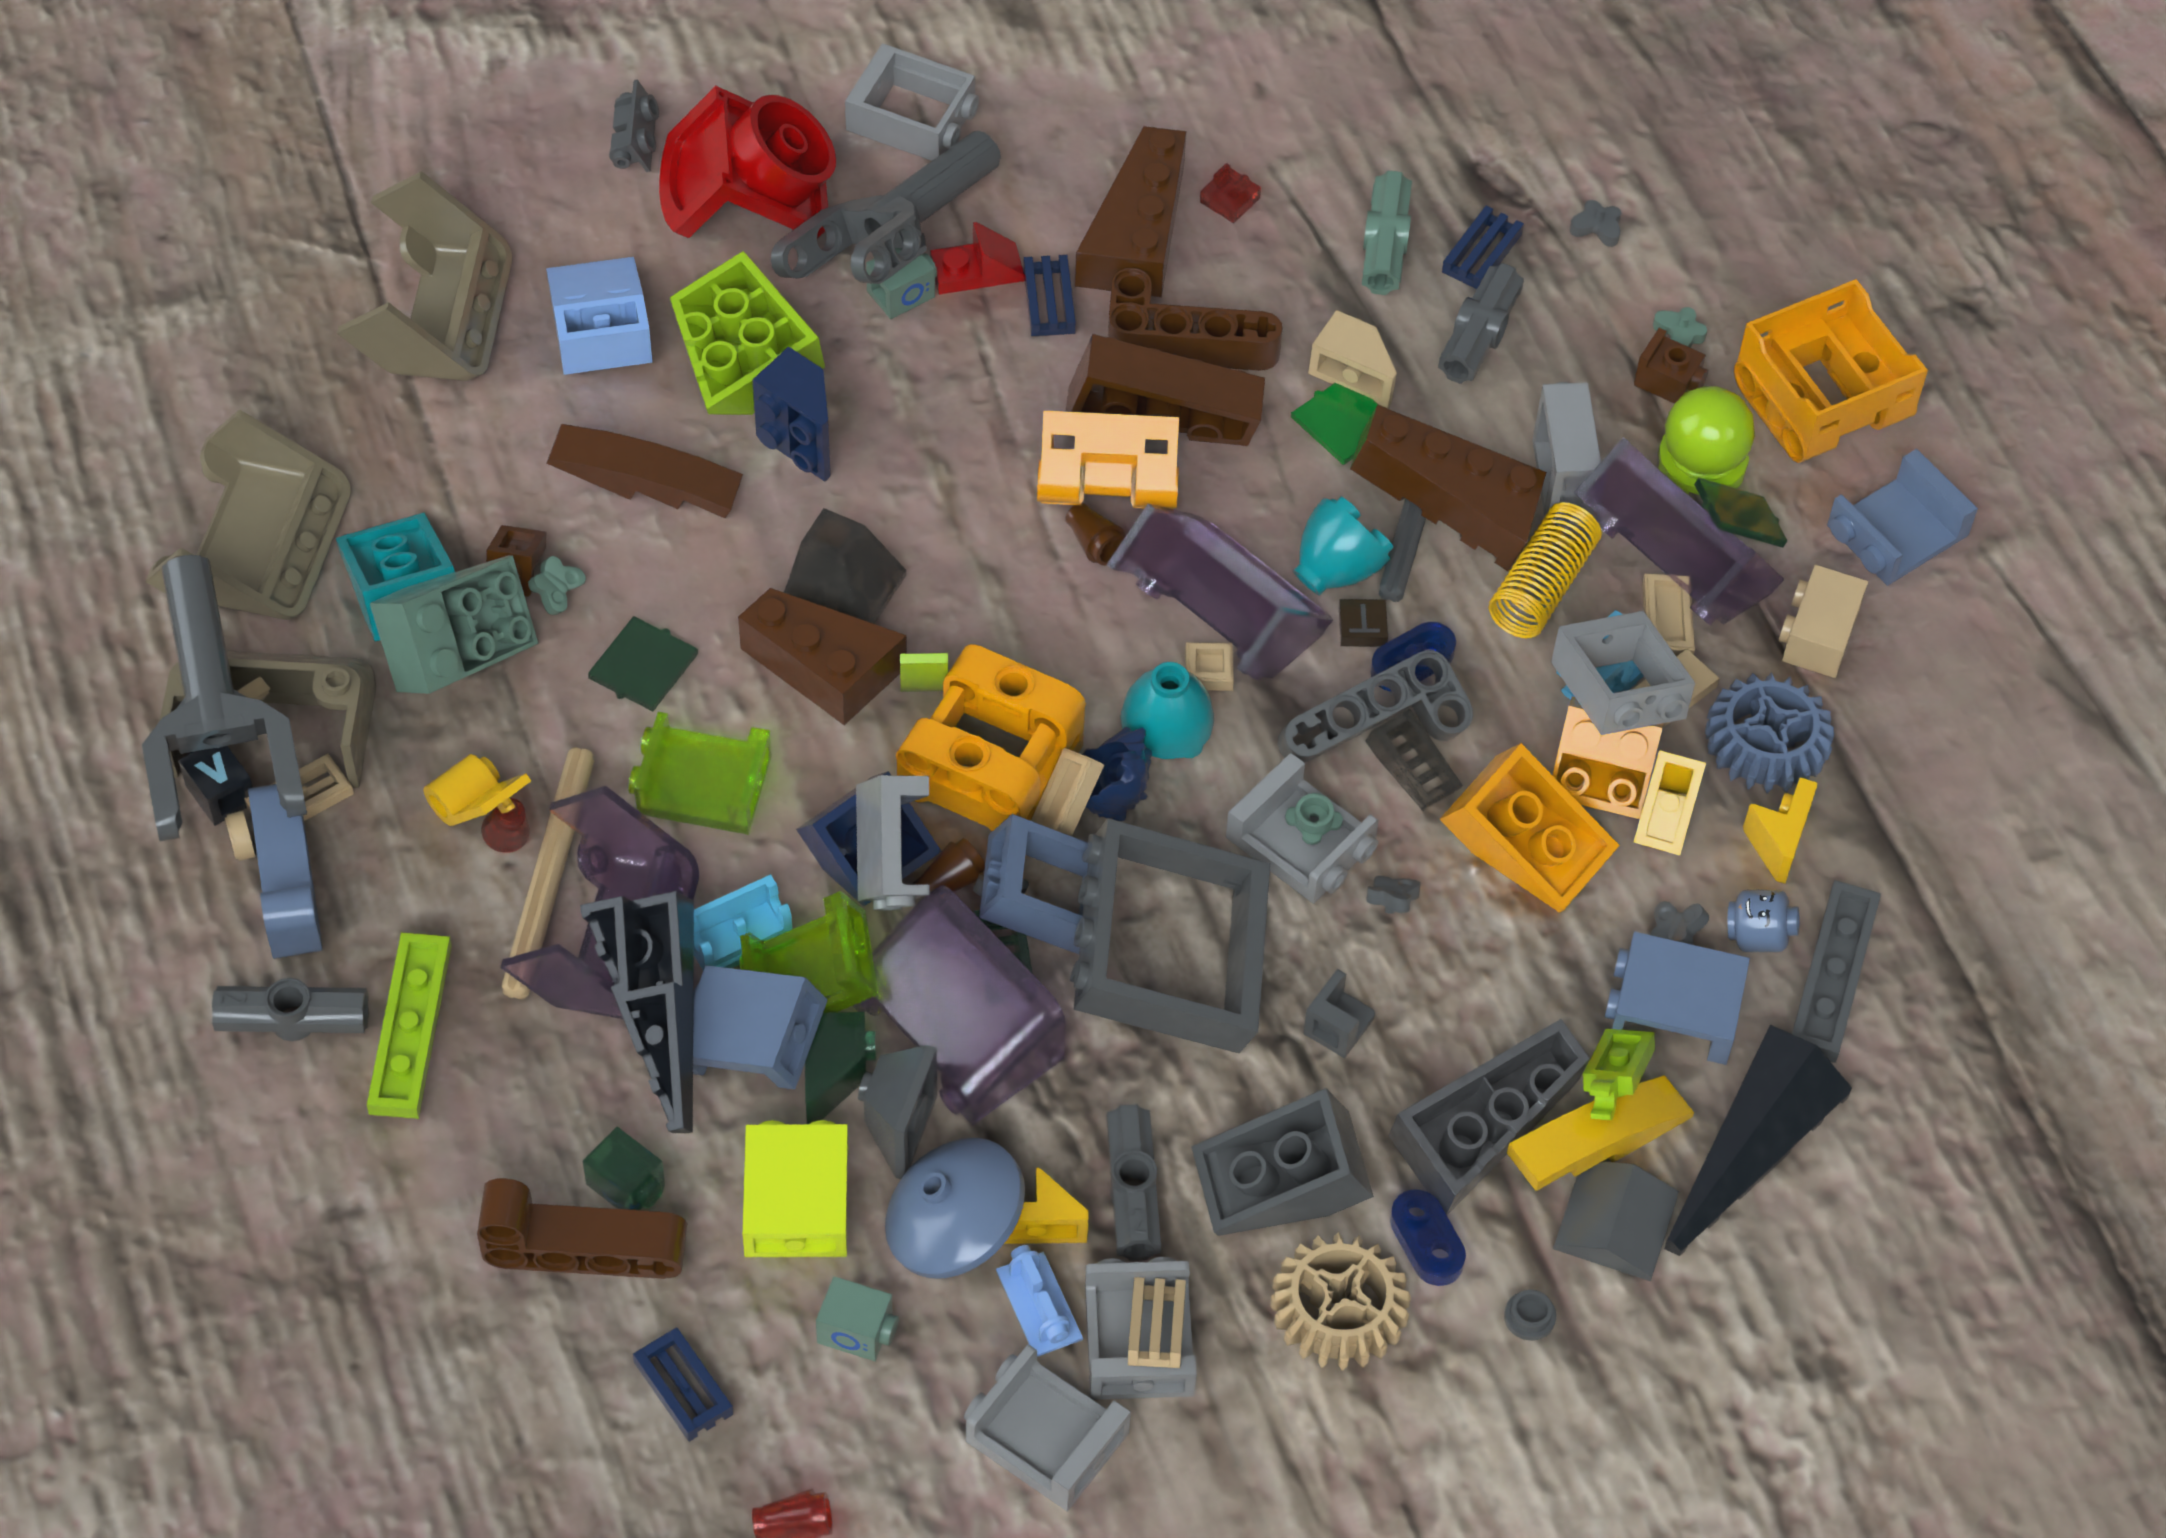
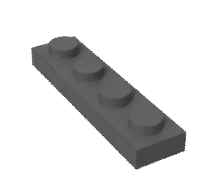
M1834 880L1792 1031L1793 1035L1817 1045L1829 1061L1836 1063L1882 894Z

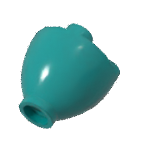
M1342 496L1337 501L1335 499L1323 498L1313 510L1302 534L1299 564L1293 570L1296 577L1318 596L1326 589L1351 586L1370 578L1390 561L1388 553L1394 548L1388 538L1377 529L1369 532L1357 520L1361 516L1360 512Z
M1175 662L1161 663L1154 669L1142 674L1129 688L1120 715L1122 729L1128 727L1131 731L1143 727L1146 730L1144 744L1146 748L1152 751V757L1160 759L1194 758L1198 756L1203 750V745L1209 740L1214 726V712L1209 692L1197 676Z

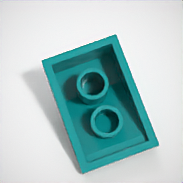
M425 513L336 538L338 549L365 622L375 642L381 639L371 610V602L408 586L455 572L452 562Z

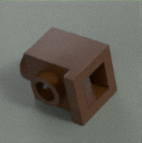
M1658 328L1639 358L1634 386L1675 404L1685 392L1703 387L1709 371L1703 367L1706 354L1666 337L1667 331Z

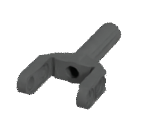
M974 131L888 193L850 200L822 209L774 245L771 252L773 270L778 276L784 278L799 279L807 277L851 244H855L850 264L855 279L860 283L880 284L927 251L924 233L921 232L920 223L1000 165L1001 154L997 144L985 132ZM821 227H824L827 239L825 246L820 249L817 244V233ZM794 247L798 254V262L792 270L788 264V254ZM895 248H900L902 250L898 254ZM869 252L873 254L875 261L874 269L870 275L865 269V259Z
M183 555L167 561L165 565H162V575L185 698L176 710L159 721L142 744L159 841L180 838L179 830L183 823L170 751L179 750L180 754L220 748L258 740L257 735L267 734L280 805L286 810L288 818L307 815L289 718L263 701L248 698L233 689L209 559L201 555Z

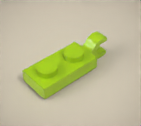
M1605 1029L1583 1072L1584 1092H1589L1590 1096H1595L1594 1107L1590 1113L1591 1119L1612 1120L1616 1110L1617 1097L1634 1094L1655 1051L1654 1032Z

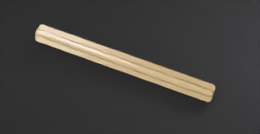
M573 747L568 751L502 981L503 994L509 998L525 999L530 992L594 764L593 753L588 749Z

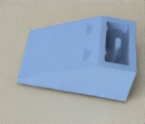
M634 257L546 268L564 375L653 363L648 318Z

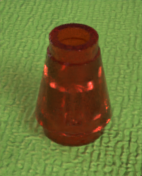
M514 798L510 799L516 806L515 808L502 814L498 807H495L486 815L482 822L481 833L484 841L490 848L498 852L510 853L517 851L525 845L529 838L530 827L525 808L519 800Z
M811 1488L752 1509V1523L756 1538H821V1536L831 1535L833 1532L832 1511L827 1492L815 1493Z

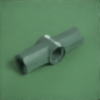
M1387 171L1381 176H1376L1375 183L1373 184L1372 208L1367 213L1363 250H1366L1362 277V285L1370 289L1372 294L1387 295L1390 291L1399 289V283H1401L1403 254L1406 255L1411 222V215H1408L1412 181L1407 179L1402 172Z

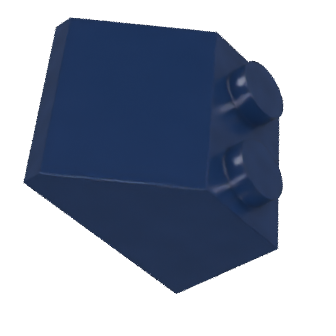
M887 771V772H884V773H881V774L872 776V777H870L868 780L873 779V778L878 777V776H881V775H888V776H892V775L890 774L889 771ZM855 788L796 830L821 868L858 901ZM910 803L901 805L902 879H904L942 852ZM858 901V902H859L862 906H866V905L869 904L871 901Z

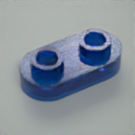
M1426 622L1414 627L1380 646L1374 652L1370 670L1371 677L1428 649L1442 654L1450 664L1454 658L1456 647L1454 633L1447 626L1437 622ZM1417 665L1415 667V675L1419 682L1434 674L1433 670L1426 665ZM1379 686L1380 688L1386 691L1392 692L1389 688L1385 686Z
M1412 1189L1401 1193L1393 1202L1390 1225L1415 1272L1423 1281L1431 1285L1445 1286L1453 1283L1462 1274L1466 1252L1436 1197L1424 1190ZM1420 1208L1425 1212V1215L1414 1216L1409 1212V1209ZM1442 1249L1449 1256L1438 1258L1433 1255L1432 1251Z

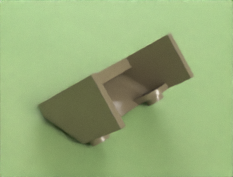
M421 171L372 196L371 200L375 207L402 227L399 242L401 256L407 264L421 274L411 318L388 302L339 326L337 334L391 374L469 381L482 375L487 370L511 269L512 253L507 241L501 234Z
M227 651L233 689L236 691L260 676L270 687L269 694L263 700L264 703L323 706L332 710H346L340 746L348 781L353 788H359L376 693V681L372 667L367 662L357 658ZM178 662L172 667L168 676L160 720L176 710L185 698ZM179 750L170 751L174 778H178L180 771L178 760L182 759L183 754H180Z

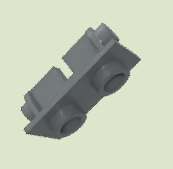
M638 79L633 82L632 93H622L615 100L613 129L616 133L612 134L609 158L617 168L625 169L630 164L639 162L646 172H650L652 152L656 150L654 131L655 121L659 118V108L654 96L648 95Z

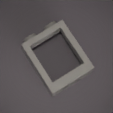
M882 43L845 100L846 130L932 161L948 150V148L958 143L962 125L966 119L972 120L979 105V96L975 95V76ZM893 85L950 105L936 128L879 107Z
M1559 382L1556 384H1543L1532 441L1536 467L1547 472L1541 491L1544 518L1554 504L1562 502L1576 504L1593 515L1603 469L1588 383ZM1563 512L1554 513V514L1569 515V516H1571V517H1573V518H1576V519H1578L1579 521H1581L1579 518H1577V517H1575V516H1573V515H1571V514H1568V513H1563ZM1555 517V518H1553V519H1556V520L1566 521V522L1571 523V524H1573V525H1575V526H1579L1576 522H1573V521H1571V520H1569V519H1566V518H1561V517ZM1555 523L1556 526H1566L1563 524Z
M1644 611L1559 626L1551 663L1601 735L1686 719L1695 682ZM1633 661L1651 685L1613 693L1596 670V667Z

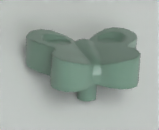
M1690 307L1682 308L1680 312L1662 310L1655 314L1653 328L1656 331L1658 328L1666 330V334H1669L1672 340L1691 348L1692 344H1701L1705 341L1707 335V327L1695 321L1696 312Z
M551 556L543 560L540 566L541 573L532 577L528 581V586L533 593L540 594L544 608L550 615H558L567 608L566 592L585 583L586 577L581 569L563 566L558 557Z

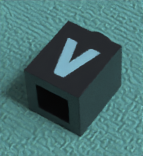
M228 746L190 752L187 756L178 760L186 788L214 826L225 821L227 814L247 808L244 798L247 799L249 797L248 788H253L251 778Z

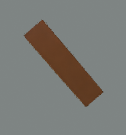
M561 424L546 462L548 465L629 500L637 491L676 509L680 507L683 501H686L722 518H726L731 511L743 476L739 472L701 457L654 442L609 431Z

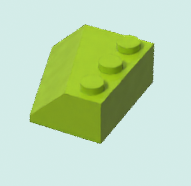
M744 251L670 297L708 414L753 415L755 413L753 379L788 346L822 369L825 368L819 337Z

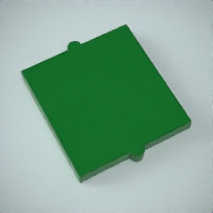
M1334 383L1324 391H1315L1312 399L1291 412V418L1342 465H1345L1354 458L1360 436L1378 404L1365 395Z

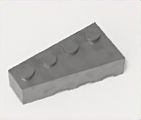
M1560 1019L1398 1113L1389 1133V1138L1446 1217L1507 1155L1508 1144L1527 1134L1579 1081L1590 1058L1563 1020Z

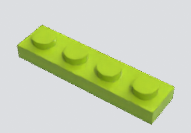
M401 932L367 1100L369 1115L419 1119L452 948L450 936Z

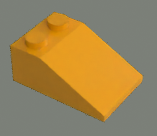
M1522 743L1496 755L1440 818L1442 823L1471 853L1557 912L1565 910L1620 846Z

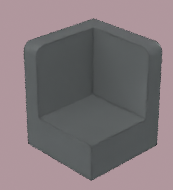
M1337 969L1307 1008L1303 1034L1345 1059L1373 1022L1375 1011L1344 992L1347 974Z

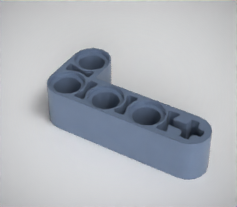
M276 784L248 788L262 893H260L261 906L272 957L276 959L323 951L303 815L287 817L286 810L280 805Z

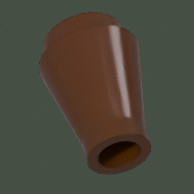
M1085 503L1074 505L1068 510L1065 521L1072 528L1089 561L1099 563L1102 566H1108L1123 556L1127 548V540L1124 530L1120 526L1093 511Z
M962 838L956 844L950 841L926 871L912 884L930 885V895L921 898L926 904L931 906L937 900L976 882L979 874L985 870V862L977 850L965 838Z

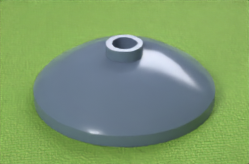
M982 1138L954 1140L938 1146L922 1156L903 1175L888 1204L885 1233L888 1246L895 1258L912 1273L934 1279L964 1274L987 1261L1007 1241L1022 1212L1025 1184L1018 1163L1003 1147Z

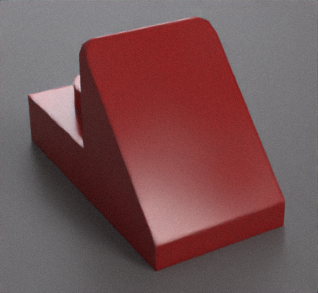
M973 222V244L930 250V257L937 268L935 283L939 295L1025 281L1016 243L978 222Z

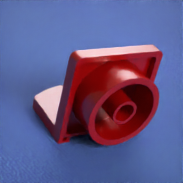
M715 85L667 135L659 178V195L664 219L673 232L690 238L714 213L729 201L794 230L822 209L828 208L826 181L832 176L836 168L834 146L821 123L797 102L779 95H765L758 98L755 102H751ZM824 227L819 229L817 239L826 232Z

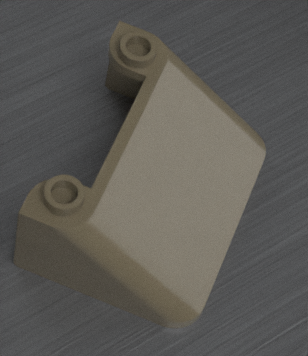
M238 410L206 438L200 453V462L205 477L211 482L221 483L225 488L197 555L208 558L210 561L218 606L283 620L293 619L303 612L308 603L351 493L350 483L346 475L337 467L247 413ZM179 548L172 555L160 558L151 567L145 582L166 594L162 565H165L167 561L173 558L194 554Z

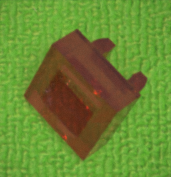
M1226 163L1214 174L1213 180L1200 191V203L1234 224L1260 199L1261 187L1252 182L1247 175H1241L1233 170L1231 165Z

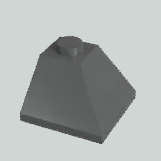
M923 1045L880 1055L874 1072H865L858 1092V1100L864 1102V1122L895 1178L901 1179L911 1167L937 1099V1047L931 1045Z

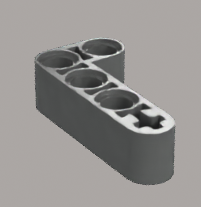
M1426 650L1296 716L1280 732L1278 747L1284 758L1292 753L1304 763L1309 762L1412 707L1430 737L1439 741H1448L1454 739L1469 727L1473 720V708L1447 659L1436 651ZM1417 665H1426L1433 670L1436 677L1434 685L1427 686L1418 681L1415 675V667ZM1385 686L1389 688L1395 697L1394 706L1384 707L1375 700V687ZM1440 706H1448L1456 712L1458 717L1456 727H1447L1440 722L1438 718V708ZM1344 707L1353 714L1354 725L1352 728H1342L1335 723L1333 718L1334 708ZM1318 725L1320 726L1322 733L1314 737L1307 745L1304 743L1296 745L1293 738L1298 733L1304 735L1314 730Z

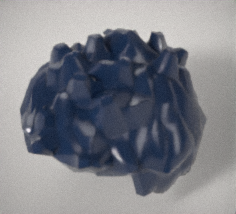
M1124 727L1117 734L1106 740L1099 748H1086L1082 754L1104 764L1086 805V808L1093 814H1097L1099 818L1104 817L1122 822L1126 819L1127 810L1135 809L1139 801L1146 800L1148 797L1144 791L1147 789V782L1149 780L1148 771L1151 764L1152 751L1146 748L1144 744L1146 730L1143 727L1134 731Z

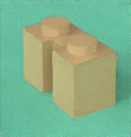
M1814 565L1809 582L1799 580L1791 605L1799 608L1796 617L1789 614L1786 616L1779 637V641L1787 643L1782 661L1836 678L1868 581Z

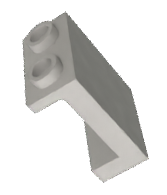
M1290 753L1228 812L1226 838L1253 859L1270 863V871L1314 904L1326 891L1330 894L1334 893L1344 882L1348 870L1357 861L1364 863L1371 857L1378 846L1376 835L1379 820L1370 814L1363 822H1360L1329 799L1333 804L1334 811L1339 812L1343 817L1341 828L1339 830H1330L1324 834L1321 842L1318 844L1310 845L1305 843L1302 839V833L1295 826H1290L1286 823V811L1290 807H1296L1298 801L1305 795L1311 793L1324 794L1303 779L1305 763ZM1311 816L1310 820L1315 822L1318 820V817Z
M881 775L856 785L858 901H873V910L890 911L902 910V907H914L915 899L930 895V885L903 884L901 864V805L929 796V776Z
M1157 1257L1148 1262L1125 1263L1120 1259L1110 1258L1101 1260L1096 1264L1086 1265L1085 1302L1090 1398L1092 1400L1194 1396L1197 1371L1196 1356L1193 1355L1189 1300L1190 1271L1188 1261H1176L1169 1257ZM1134 1277L1145 1278L1144 1285L1154 1286L1155 1278L1165 1279V1286L1175 1287L1176 1279L1186 1280L1180 1368L1128 1365ZM1153 1300L1143 1301L1140 1351L1149 1352ZM1164 1301L1160 1352L1170 1353L1174 1301Z
M1028 1344L1018 1357L1011 1354L1003 1362L995 1377L997 1383L988 1394L979 1393L968 1406L964 1415V1419L967 1420L966 1442L1068 1512L1128 1436L1131 1411L1115 1400L1107 1409L1042 1366L1037 1361V1350Z

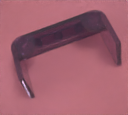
M1624 437L1574 492L1598 514L1595 519L1608 536L1613 539L1620 533L1696 601L1690 608L1710 626L1716 619L1725 625L1771 595L1785 580L1751 547H1747L1654 466ZM1677 576H1688L1689 585Z
M1148 503L1107 563L1113 570L1134 574L1139 578L1136 585L1149 596L1159 599L1163 594L1177 599L1237 647L1235 654L1241 659L1237 664V669L1256 680H1261L1262 677L1274 678L1322 637L1333 621L1326 611L1224 531L1196 514Z
M603 786L551 802L549 811L582 836L577 851V862L583 876L598 888L595 902L624 896L632 901L677 891L694 900L699 882V867L694 855L610 788ZM589 922L578 958L560 944H556L502 960L501 969L556 1008L623 1019L611 989L613 982L605 962L598 957L594 947L597 942Z

